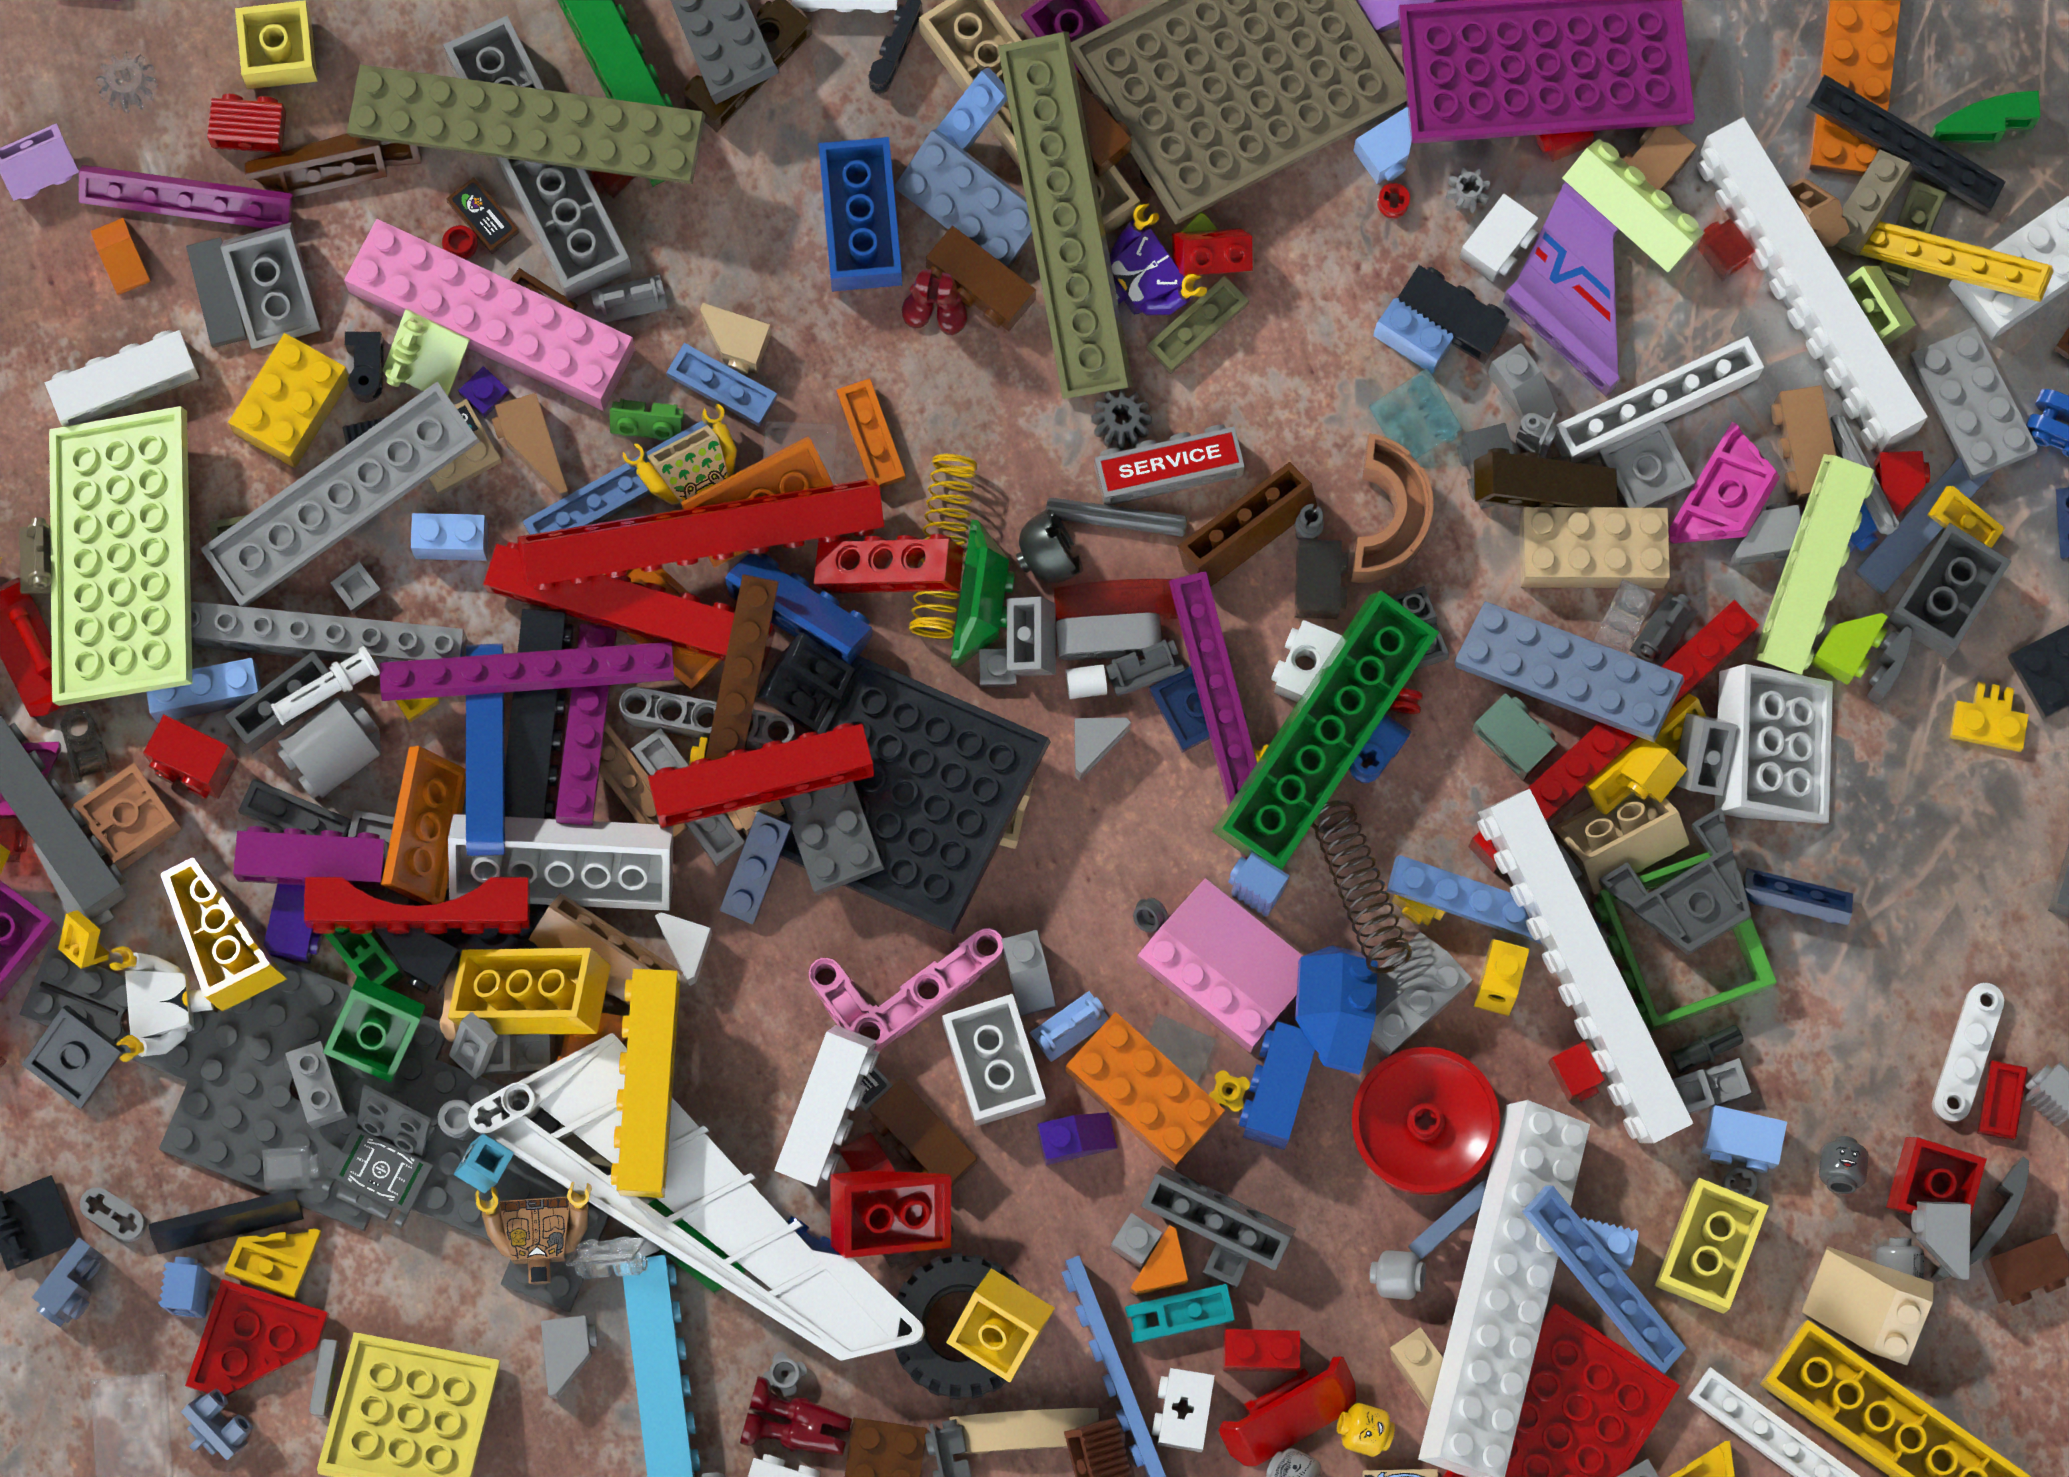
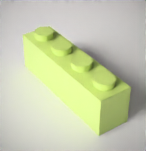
M1600 139L1587 147L1562 177L1667 272L1684 258L1705 233L1699 228L1698 222L1692 216L1682 213L1672 204L1671 198L1665 192L1656 190L1648 183L1645 175L1638 168L1629 166L1620 158L1615 147L1609 143L1602 142Z

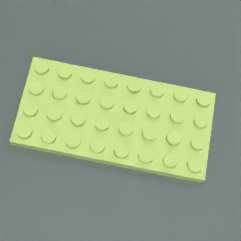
M179 406L49 429L52 702L61 706L193 684L187 410Z

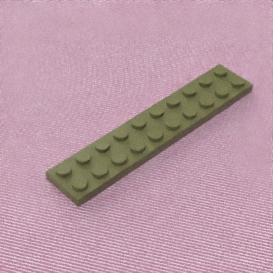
M1069 32L1000 45L998 50L1062 398L1068 399L1133 387Z
M360 64L347 134L350 137L693 184L705 114L702 111Z

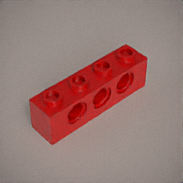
M932 534L930 539H918L915 536L899 535L897 540H886L878 536H866L864 541H853L850 538L840 537L839 540L832 542H818L814 584L829 594L960 591L964 549L953 542L950 536L943 534ZM926 556L925 562L918 568L920 560ZM893 557L890 566L885 568L887 561ZM860 558L858 566L853 569L854 563Z

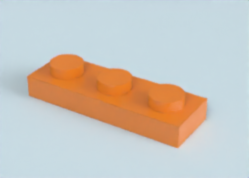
M870 378L836 389L867 479L872 478L879 484L880 488L905 480L906 475Z

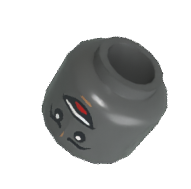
M1848 1136L1837 1137L1835 1141L1825 1144L1821 1149L1820 1180L1832 1192L1839 1194L1855 1192L1857 1188L1866 1183L1868 1151L1858 1144L1856 1139Z

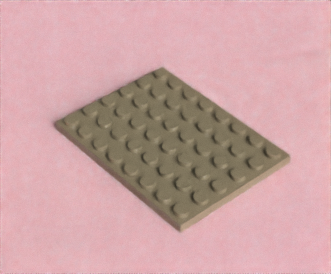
M1154 0L1071 42L1074 62L1093 93L1097 94L1108 107L1107 113L1115 121L1121 120L1131 131L1132 137L1130 138L1132 139L1130 152L1175 225L1407 105L1405 78L1356 0Z

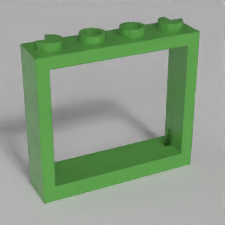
M1706 852L1638 878L1645 889L1650 890L1666 884L1711 856ZM1605 889L1601 890L1596 897L1597 902L1594 903L1596 915L1601 924L1605 922L1611 934V936L1607 937L1609 948L1614 957H1620L1624 970L1620 972L1628 990H1633L1638 1003L1635 1005L1644 1023L1647 1025L1649 1033L1771 989L1777 983L1750 917L1749 920L1732 930L1753 981L1658 1016L1613 904L1619 900Z

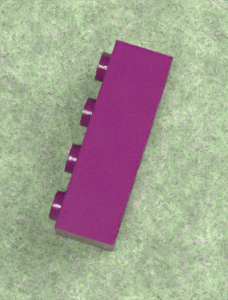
M250 826L247 828V831H237L233 875L238 882L305 885V877H343L358 889L385 890L381 882L388 845L385 839H380L378 834L362 832L358 833L357 837H343L342 832L324 830L321 831V835H306L305 830L297 828L284 829V833H269V828L261 826Z

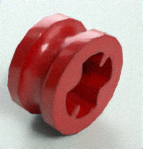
M1389 183L1380 190L1377 200L1380 213L1388 218L1403 216L1409 206L1410 194L1407 188L1401 184ZM1390 194H1397L1398 200L1402 201L1403 204L1398 203L1397 208L1390 207V202L1384 200V198L1387 197L1389 199Z
M1402 688L1389 709L1404 714H1418L1421 712L1418 701L1423 699V694L1413 689Z

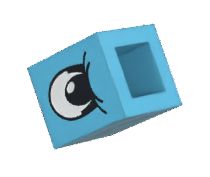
M481 1134L470 1144L453 1175L485 1194L498 1183L514 1152L487 1135Z

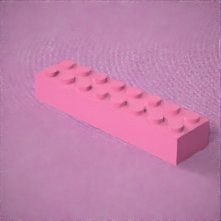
M376 219L344 279L350 294L400 317H403L405 309L421 315L470 339L468 349L602 411L605 410L635 351L633 337L379 219Z

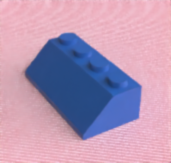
M762 553L760 557L756 554L746 555L727 574L725 580L728 595L736 601L738 600L743 574L780 581L771 623L794 637L799 633H804L851 666L856 656H860L873 636L872 627L869 626L870 621L864 615L855 610H852L851 613L839 607L840 602L835 597L824 591L819 595L808 588L810 584L806 579L794 572L790 576L778 569L780 565L766 554Z

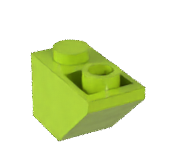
M1879 613L1832 625L1813 657L1811 665L1846 685L1850 683L1854 676L1861 679L1871 661L1865 657L1871 645L1878 648L1888 631L1882 627L1888 616Z

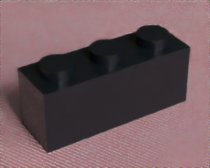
M1418 265L1397 297L1399 302H1405V306H1411V310H1417V314H1423V318L1428 317L1429 322L1434 321L1435 326L1440 325L1441 330L1446 329L1447 334L1452 333L1453 340L1451 345L1484 365L1503 337L1510 322V319L1505 317L1506 313L1501 308L1493 304L1485 305L1475 299L1476 296L1471 290L1461 285L1455 287L1445 281V276L1432 267H1427L1426 269Z

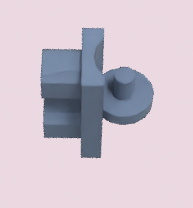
M214 1389L205 1396L200 1395L190 1402L181 1413L192 1423L187 1430L196 1438L189 1446L193 1452H196L203 1446L211 1455L218 1451L226 1460H229L248 1444L245 1439L253 1429V1425L244 1416L239 1414L228 1422L219 1413L228 1404L227 1398L219 1389Z

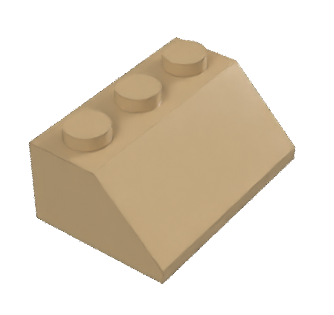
M1633 792L1607 815L1598 811L1594 805L1552 827L1560 845L1564 847L1582 872L1580 879L1594 895L1604 890L1599 884L1600 878L1628 862L1636 874L1690 845L1679 811L1666 798L1662 803H1659L1649 796L1643 800Z

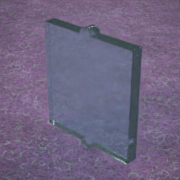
M1159 1013L1148 1037H1145L1196 1084L1202 1071L1208 1069L1206 1062L1217 1040Z

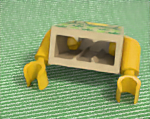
M716 404L715 406L719 418L710 419L704 408L701 417L703 423L707 426L648 455L647 457L650 462H645V452L638 444H634L637 450L640 451L638 460H629L623 452L625 462L629 466L637 468L636 474L650 493L671 505L679 504L723 481L734 473L737 448L728 426L722 423L725 413L721 405Z

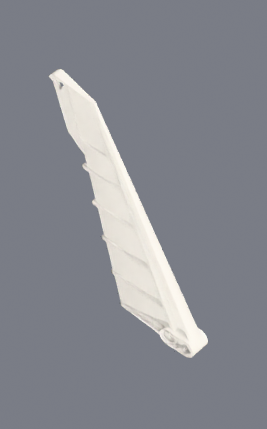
M613 1033L517 1083L506 1086L471 1107L468 1120L470 1126L475 1131L487 1135L514 1152L515 1156L569 1189L570 1184L575 1182L574 1191L579 1195L585 1194L586 1185L589 1183L592 1186V1191L588 1202L840 1361L913 1345L922 1340L925 1328L915 1316L853 1258H843L840 1255L812 1250L795 1232V1230L803 1225L799 1221L789 1225L750 1183V1181L756 1178L751 1173L744 1176L705 1134L709 1130L705 1126L699 1127L673 1098L665 1198H657L674 1212V1214L668 1217H664L638 1197L620 1196L616 1190L617 1186L611 1185V1175H606L563 1144L561 1140L574 1133L611 1163L619 1162L620 1148H614L615 1126H621L622 1111H617L616 1101L618 1089H624L625 1075L619 1074L620 1053L627 1052V1048ZM520 1092H527L529 1095L528 1106L523 1110L516 1111L513 1108V1098ZM541 1107L565 1127L550 1134L530 1120V1118L534 1117ZM504 1108L510 1114V1117L507 1118L506 1115L499 1112L503 1111ZM486 1111L493 1115L497 1114L491 1118L492 1125L490 1127L481 1123L485 1120L484 1113ZM683 1219L730 1257L722 1259L674 1223ZM738 1262L772 1290L768 1292L733 1267L732 1264ZM902 1318L911 1326L912 1332L909 1335L898 1337L900 1320Z

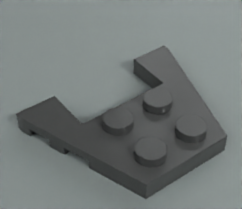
M1721 807L1692 824L1691 828L1711 856L1651 893L1647 892L1628 862L1599 880L1602 888L1687 955L1692 954L1751 917V911L1740 871L1737 868L1733 845L1728 835L1725 816Z

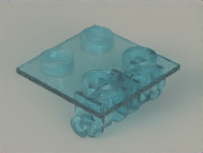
M1428 368L1369 405L1385 436L1404 446L1411 452L1410 455L1415 460L1444 441L1446 443L1454 441L1459 437L1457 433L1463 430Z

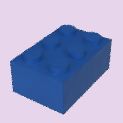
M1277 1021L1274 1031L1266 1030L1259 1053L1260 1057L1265 1058L1263 1066L1256 1064L1248 1090L1255 1093L1253 1101L1246 1099L1238 1126L1245 1128L1242 1138L1285 1150L1315 1052V1048L1309 1043L1301 1028Z

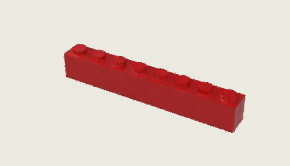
M508 542L507 546L496 543L483 583L487 592L554 612H565L566 615L631 633L656 642H672L673 647L725 661L735 615L733 607L715 602L713 607L699 603V597L680 592L679 596L665 593L666 588L650 582H645L644 586L630 583L631 578L626 575L615 578H608L603 574L591 576V581L579 584H572L570 580L555 582L556 586L553 588L537 590L534 589V586H528L523 579L518 544ZM773 624L770 626L762 673L775 635Z

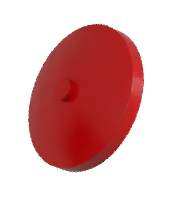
M1415 1047L1392 1054L1379 1062L1367 1074L1354 1099L1352 1132L1357 1150L1364 1163L1374 1175L1389 1186L1400 1191L1417 1195H1435L1446 1193L1465 1185L1486 1166L1498 1141L1500 1114L1497 1098L1492 1086L1473 1063L1449 1050L1435 1047Z

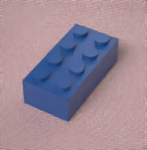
M889 137L818 143L832 292L902 286V268Z

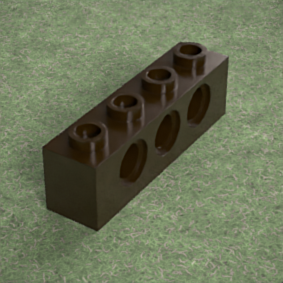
M787 0L767 1L757 12L756 20L762 34L774 32L778 35L776 40L766 43L777 69H779L812 35L811 21ZM696 75L685 87V104L690 110L702 111L705 114L704 122L715 132H718L768 79L715 104L703 76Z

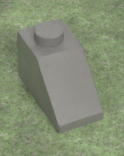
M1522 343L1491 362L1488 375L1520 420L1528 413H1535L1547 419L1552 416L1553 412H1558L1542 371Z
M1786 502L1767 506L1766 510L1762 511L1747 536L1734 552L1730 560L1731 567L1787 558L1801 521L1799 506H1787Z
M1037 930L1001 939L1003 956L1020 1016L1056 1007L1047 964Z
M1917 1201V1210H1913L1911 1218L1912 1230L1917 1232L1916 1239L1952 1277L1969 1280L1971 1204Z
M586 1315L541 1321L548 1395L551 1399L561 1396L592 1357L591 1347L598 1345L595 1324L588 1323Z

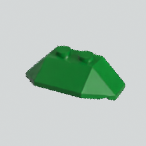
M971 519L951 654V667L958 668L978 654L979 649L986 648L999 638L1000 627L1007 628V606H1004L1005 593L1013 592L1015 572L1009 571V559L979 520Z

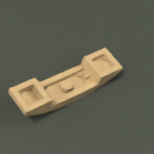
M1064 1408L984 1413L949 1417V1419H957L958 1426H962L966 1452L956 1455L989 1453L992 1451L1055 1447L1068 1448L1064 1431L1098 1422L1099 1413L1098 1408Z

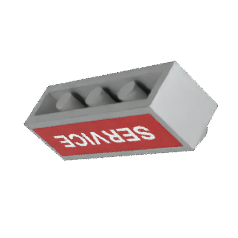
M1214 425L1204 430L1205 433L1191 436L1189 432H1183L1169 438L1170 441L1156 443L1155 440H1147L1137 443L1134 449L1121 451L1120 448H1110L1102 451L1100 456L1095 457L1094 469L1103 505L1112 506L1242 477L1245 466L1235 426L1226 428L1225 425Z

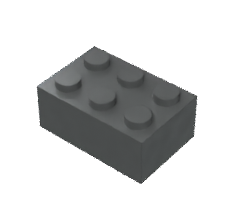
M1949 523L1887 619V622L1900 630L1908 626L1912 629L1913 638L1949 659L2000 581L2011 560Z

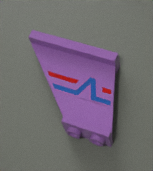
M1565 182L1517 281L1506 291L1503 303L1607 397L1616 388L1620 379L1618 376L1613 240L1616 238L1619 228Z

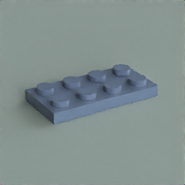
M937 129L931 130L894 188L948 230L953 225L1010 269L1032 237L1026 197Z

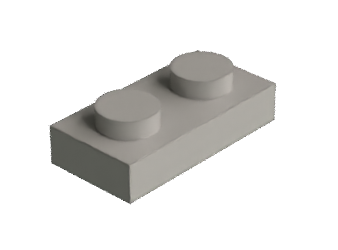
M470 1012L461 1020L449 1056L476 1080L486 1071L498 1035L495 1034L494 1029L487 1021L479 1019L473 1012Z

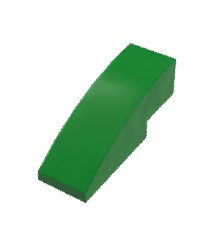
M2039 90L2014 92L1973 103L1937 123L1929 136L1940 143H1999L2006 129H2034L2040 119Z

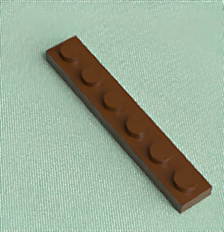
M747 574L742 575L706 758L716 760L726 757L728 753L734 750H746L780 581Z

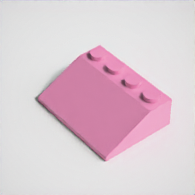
M1205 878L1138 954L1136 963L1251 1054L1264 1038L1266 1030H1270L1296 999L1298 961L1303 955Z

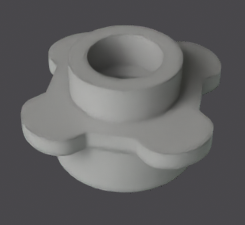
M778 1352L773 1356L774 1363L771 1365L770 1370L765 1372L763 1377L770 1381L771 1386L781 1389L785 1396H792L797 1391L796 1385L800 1377L806 1375L807 1369L803 1362L796 1363L789 1359L786 1353ZM782 1371L788 1372L786 1378L781 1376Z

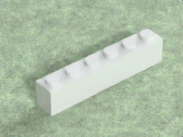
M1747 336L1557 424L1558 429L1553 441L1561 456L1570 457L1572 462L1579 463L1598 454L1600 449L1661 421L1665 423L1758 380L1764 366Z

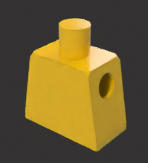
M1496 939L1490 941L1473 1007L1505 1016L1510 1015L1519 992L1529 953L1528 948ZM1490 995H1499L1505 999H1498Z

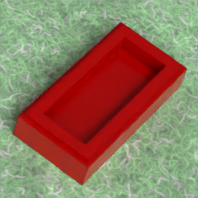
M1993 1060L1989 1062L1978 1134L2012 1141L2016 1139L2027 1067Z

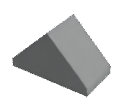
M1126 717L1075 718V777L1079 781L1130 731L1131 722Z

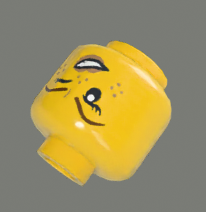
M1356 1403L1348 1412H1342L1338 1419L1337 1433L1341 1434L1342 1444L1344 1448L1375 1457L1382 1450L1387 1451L1394 1437L1395 1424L1390 1421L1388 1412L1383 1409Z

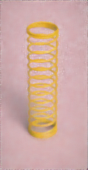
M935 455L932 457V464L936 470L930 473V478L935 483L928 487V491L933 497L926 500V504L932 510L925 513L924 518L929 524L922 529L926 536H928L925 539H930L931 534L926 532V528L931 526L952 531L969 530V527L965 524L934 522L930 520L928 514L934 512L957 518L971 516L968 511L961 509H936L930 505L931 500L940 499L955 504H971L973 502L972 499L960 495H937L931 491L932 487L941 485L960 491H971L975 488L973 485L965 482H940L933 475L938 472H944L957 477L971 478L976 476L974 471L977 470L978 465L974 459L962 455ZM939 461H956L971 466H953ZM952 485H962L970 488L956 487ZM948 498L963 499L966 501L952 500ZM949 512H958L963 514H954ZM945 525L959 526L963 528L949 527ZM950 536L953 540H959L953 541L958 545L967 543L964 538ZM926 591L913 595V599L919 605L911 609L912 614L917 619L910 622L909 630L914 634L928 638L945 639L953 637L955 629L952 626L956 625L955 621L940 617H921L915 613V609L926 607L936 611L953 613L958 611L957 607L938 603L925 604L916 598L921 594H929L940 598L957 599L960 595L952 591ZM917 627L937 628L947 632L929 631Z

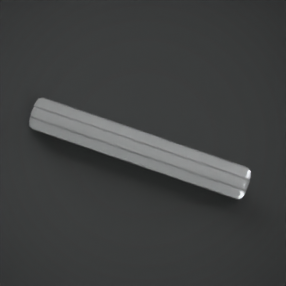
M1837 414L1831 416L1829 422L1832 437L1841 458L1871 468L1845 417ZM1873 473L1871 477L1874 478L1872 492L1863 501L1879 532L1889 535L1899 528V522Z

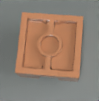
M135 763L73 804L120 871L182 830Z

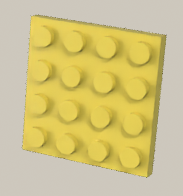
M354 1332L319 1459L318 1474L330 1477H472L500 1369V1360Z

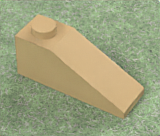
M1420 1327L1390 1347L1393 1363L1430 1412L1443 1357Z

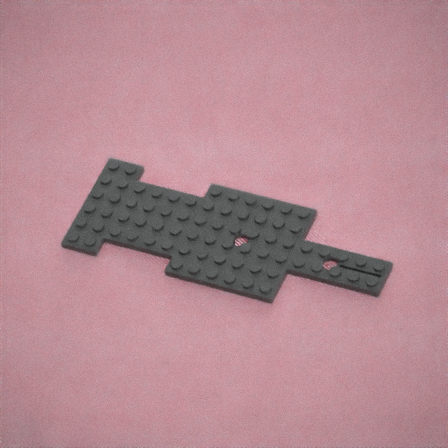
M48 947L19 1015L49 1027L61 1008L68 1005L115 1042L130 1035L122 1027V1017L128 1010L125 977L96 965L80 969L62 952ZM271 956L287 980L224 1011L219 1009L218 1013L211 1010L193 1012L194 1030L187 1032L186 1038L172 1050L161 1055L143 1057L137 1055L132 1059L135 1062L187 1082L159 1147L160 1151L268 1194L295 1189L301 1207L364 1232L372 1214L336 1197L343 1183L335 1180L333 1188L329 1193L321 1189L352 1129L356 1127L366 1132L362 1126L357 1124L364 1085L373 1088L431 1118V1125L436 1127L431 1140H426L422 1157L413 1152L409 1153L434 1166L411 1210L491 1241L486 1232L482 1211L476 1205L475 1193L478 1189L453 1175L470 1144L481 1134L473 1129L465 1137H449L441 1130L438 1124V1113L440 1108L448 1101L462 1100L472 1107L475 1103L505 1088V1086L480 1076L475 1080L466 1071L439 1061L438 1057L446 1041L440 1029V1021L422 1015L391 1083L329 1056L348 1117L315 1129L307 1123L301 1101L295 1099L291 1093V1085H293L294 1079L285 1053L319 1041L325 1046L352 987L282 959ZM121 1045L123 1048H125V1051L122 1053V1055L125 1053H131V1050L127 1045ZM521 1092L513 1098V1108L516 1111L525 1109L529 1104V1096ZM541 1107L538 1113L530 1118V1120L550 1134L556 1132L562 1125ZM504 1108L503 1111L499 1112L506 1115L507 1118L510 1117V1114ZM486 1111L484 1113L485 1120L481 1123L490 1127L492 1125L491 1118L497 1114L493 1115ZM379 1135V1136H374V1137H376V1138H378V1139H380V1140H382V1141H385V1142H387V1143H389V1144H391V1145L397 1147V1146L395 1145V1143H393L392 1141H390V1140H388V1139H386V1138H384V1137H382V1136H380V1135ZM514 1154L498 1183L493 1186L498 1192L497 1207H499V1201L567 1197L569 1190ZM592 1164L606 1175H611V1169ZM491 1189L485 1194L479 1191L482 1200L489 1201L493 1198ZM587 1202L588 1229L576 1250L567 1254L566 1261L550 1262L551 1283L529 1284L528 1264H514L510 1260L501 1285L559 1309L571 1312L593 1259L591 1249L599 1244L610 1215Z

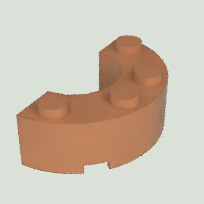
M1369 433L1366 442L1362 479L1377 484L1387 493L1393 504L1394 518L1383 531L1372 536L1357 538L1354 548L1351 583L1378 581L1399 572L1407 566L1421 549L1433 515V492L1424 468H1421L1418 462L1410 455L1411 452L1404 446L1387 437Z

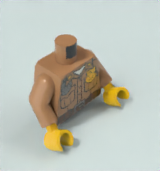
M572 1182L567 1197L499 1201V1207H497L498 1192L496 1188L491 1187L493 1198L489 1201L482 1200L479 1190L476 1191V1205L482 1211L488 1237L502 1256L511 1257V1261L514 1264H528L529 1284L551 1283L550 1262L566 1261L567 1254L575 1251L588 1229L587 1202L592 1191V1186L589 1183L586 1185L584 1195H579L574 1191L575 1182Z

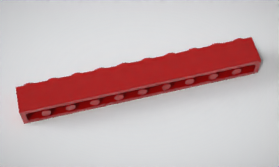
M871 478L518 536L517 539L524 581L528 586H534V589L543 590L555 587V582L570 580L572 584L589 582L592 580L591 576L605 574L608 578H615L627 575V570L641 568V571L651 572L662 569L663 564L677 562L679 566L693 565L699 562L698 558L712 556L714 560H724L734 557V552L748 550L749 554H760L768 552L769 546L783 544L784 548H796L805 545V540L817 538L819 542H832L839 540L841 534L853 533L854 536H868L874 534L875 529L885 526L880 487Z
M1735 599L1661 666L1682 674L1684 677V682L1671 709L1753 637L1760 626ZM1599 722L1536 779L1527 789L1531 790L1546 823L1548 824L1586 789L1585 785L1639 737ZM1479 831L1472 838L1468 847L1494 873L1498 869L1494 859V854L1497 853L1492 840L1486 841L1481 831Z

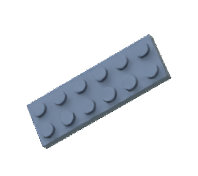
M1486 601L1481 607L1454 661L1458 669L1651 742H1655L1684 682L1682 674Z

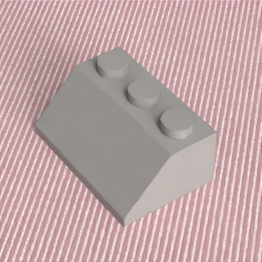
M1421 932L1408 942L1412 949V956L1404 966L1392 972L1377 973L1376 1019L1370 1039L1386 1057L1391 1056L1463 993L1473 980L1446 950ZM1405 949L1398 956L1389 959L1381 967H1386L1400 961L1406 956L1408 950Z

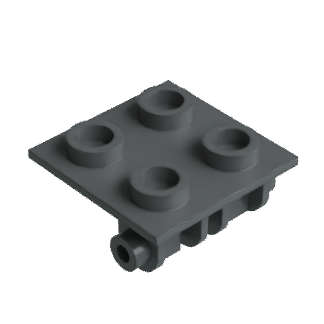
M364 1085L357 1124L362 1126L371 1135H380L392 1141L402 1151L407 1153L413 1152L422 1157L426 1140L430 1141L436 1131V1127L431 1125V1118Z

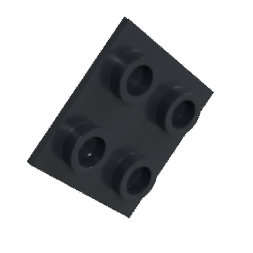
M52 1175L5 1194L4 1191H0V1254L7 1272L68 1248L76 1242Z

